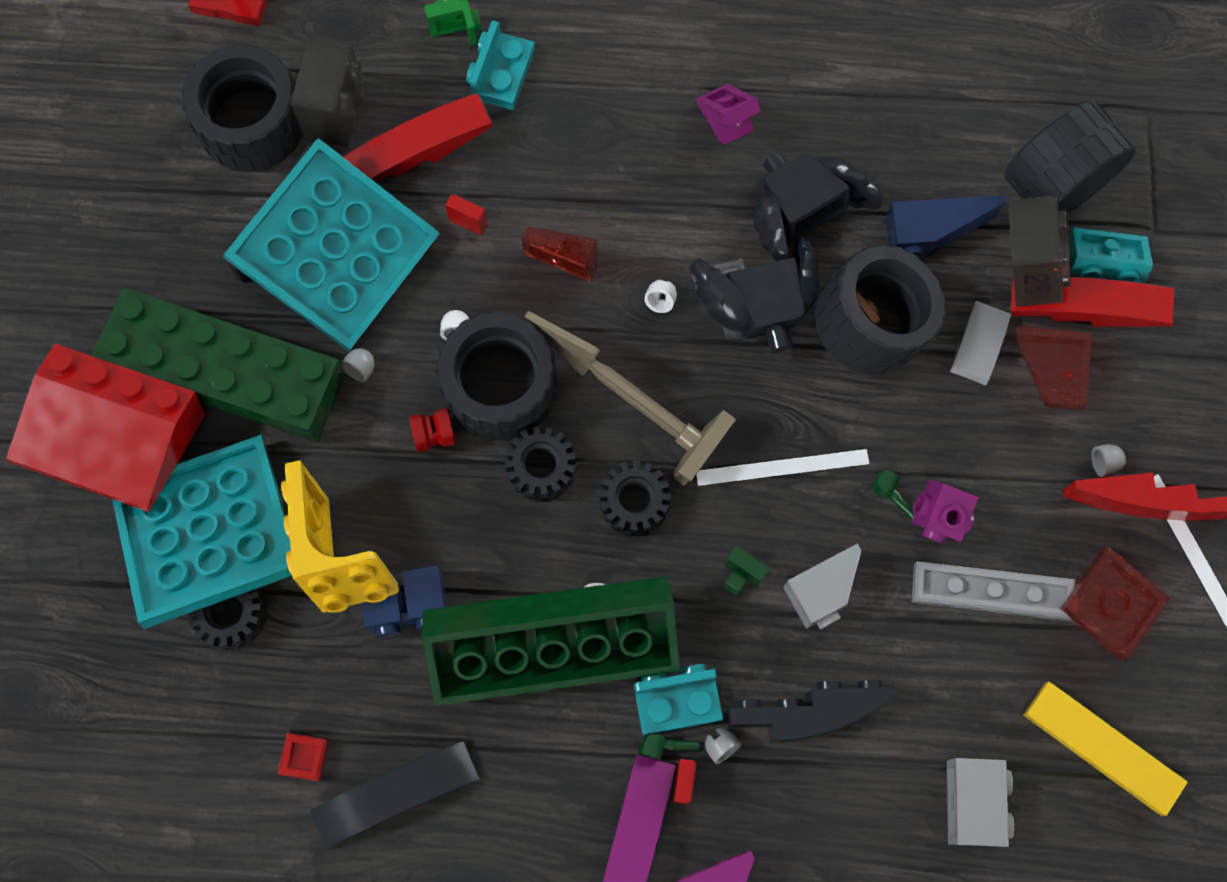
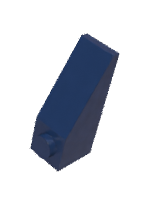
M1004 195L892 202L885 217L889 246L902 248L904 251L916 255L920 260L996 218L1005 203Z

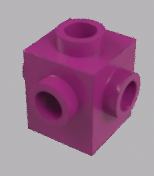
M928 479L924 492L917 497L914 503L912 524L924 528L922 536L945 544L947 537L961 542L963 536L969 532L973 525V511L979 497L947 484Z

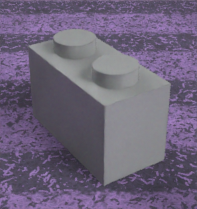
M970 758L947 760L948 845L1009 847V839H1012L1014 835V818L1012 813H1008L1007 796H1010L1013 791V777L1011 771L1007 770L1006 760Z

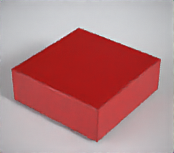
M451 195L445 204L449 221L482 236L487 227L484 208L459 196Z
M287 733L278 775L321 782L329 740Z
M686 759L678 761L672 803L687 805L691 802L696 770L695 761Z

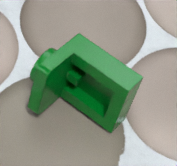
M438 0L433 4L424 6L431 38L466 30L470 46L478 45L476 32L482 30L477 9L470 10L467 0Z

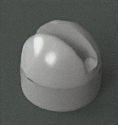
M362 348L352 350L341 362L344 371L360 382H366L375 367L373 355L368 350Z
M1105 444L1095 446L1092 450L1093 468L1100 477L1114 475L1121 471L1126 464V456L1123 450L1116 445Z
M725 728L715 729L719 736L717 739L714 740L708 734L705 740V749L715 764H720L728 759L741 746L738 738Z

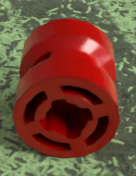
M448 407L438 409L433 415L424 416L421 413L409 416L411 431L418 454L430 451L432 446L436 445L443 447L456 445Z

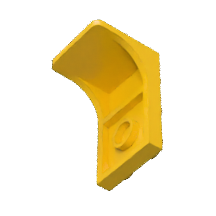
M301 460L285 464L286 481H282L281 490L284 500L288 504V515L284 516V528L290 539L291 551L286 553V562L297 584L322 613L342 612L348 606L364 602H381L388 596L397 594L399 592L398 582L376 552L367 551L346 557H334L329 498Z

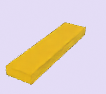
M1049 681L1044 683L1023 714L1027 719L1160 816H1167L1188 783Z

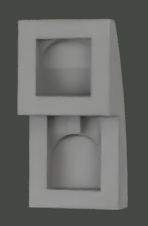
M975 301L970 310L964 334L957 346L950 372L987 385L999 355L1011 314Z

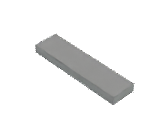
M916 561L913 570L912 603L1070 621L1074 619L1075 579Z

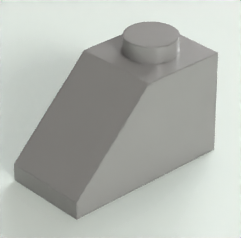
M858 543L789 579L783 588L806 629L817 624L821 630L841 619L838 612L848 603L862 551Z

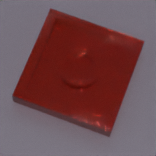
M1107 547L1100 551L1060 609L1119 660L1124 661L1130 658L1170 598L1110 547Z

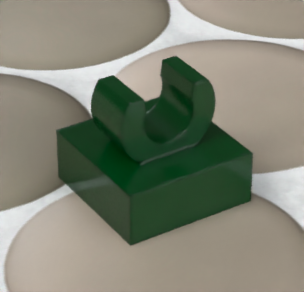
M735 546L724 564L726 568L732 571L725 582L724 588L735 596L738 595L746 581L757 588L768 572L769 567L738 546Z

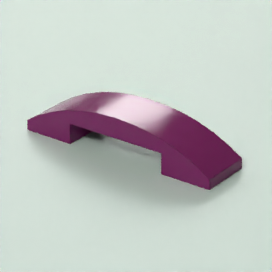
M636 754L603 882H647L676 765Z

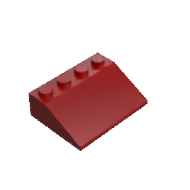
M55 344L34 375L6 459L12 464L150 512L204 419L205 413L195 391Z

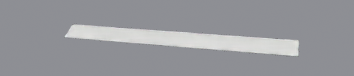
M867 449L699 470L696 476L698 486L865 465L869 464Z
M1159 474L1154 476L1156 488L1165 487ZM1167 520L1227 627V596L1185 521Z

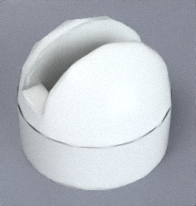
M656 280L649 286L645 294V303L655 312L666 313L673 308L677 291L671 282ZM661 293L666 295L665 300L660 299Z
M449 311L443 316L441 321L440 336L447 340L448 334L460 325L459 323L469 319V317L463 311Z

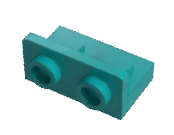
M492 20L488 32L483 31L480 36L477 62H471L467 71L466 82L470 84L472 95L477 93L482 102L514 110L535 52V42L501 33L500 23Z
M1075 227L1071 231L1069 245L1072 264L1067 277L1146 283L1153 268L1148 237Z
M697 664L681 668L682 675L666 677L665 674L641 677L642 682L634 684V692L642 736L723 721L715 680L717 678L716 670H706L705 664Z

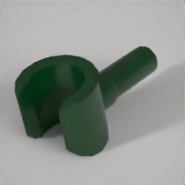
M887 469L879 472L872 485L873 492L882 498L890 499L910 520H913V508L900 493L895 491L900 478Z
M649 734L643 738L639 753L649 758L661 760L664 748L698 752L699 741L673 740L658 734Z

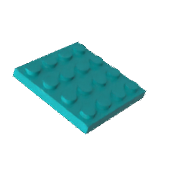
M318 138L224 253L223 258L349 352L440 233Z
M261 435L177 464L150 512L112 499L138 623L143 629L292 576L286 562V553L291 551L290 539L284 528V516H286L268 449Z

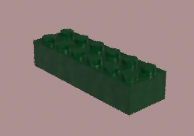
M124 287L91 355L195 391L201 404L316 443L320 439L346 376V372L339 359Z
M667 576L423 610L422 641L435 706L680 671L674 602Z

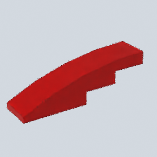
M476 93L413 118L368 141L343 156V158L375 183H378L390 174L399 178L426 160L434 164L494 125L480 96Z
M1013 276L1010 310L1012 316H1051L1052 322L1092 321L1093 327L1173 326L1174 288L1128 281L1050 276V280L1046 283H1037L1033 279L1028 278L1029 284L1024 285V276ZM1034 276L1040 281L1046 279L1043 276ZM1051 285V293H1046V288H1042L1041 293L1030 295L1025 293V289L1032 286L1029 291L1037 292L1036 286Z
M1153 473L1076 480L1063 490L1064 498L1102 510L1141 518L1179 521L1221 520L1227 518V496L1198 499L1195 484L1156 488Z

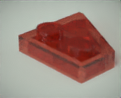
M527 227L522 237L524 255L590 282L592 281L597 271V240L542 228Z
M1017 326L1015 331L1016 341L1044 406L1084 410L1087 401L1092 333Z

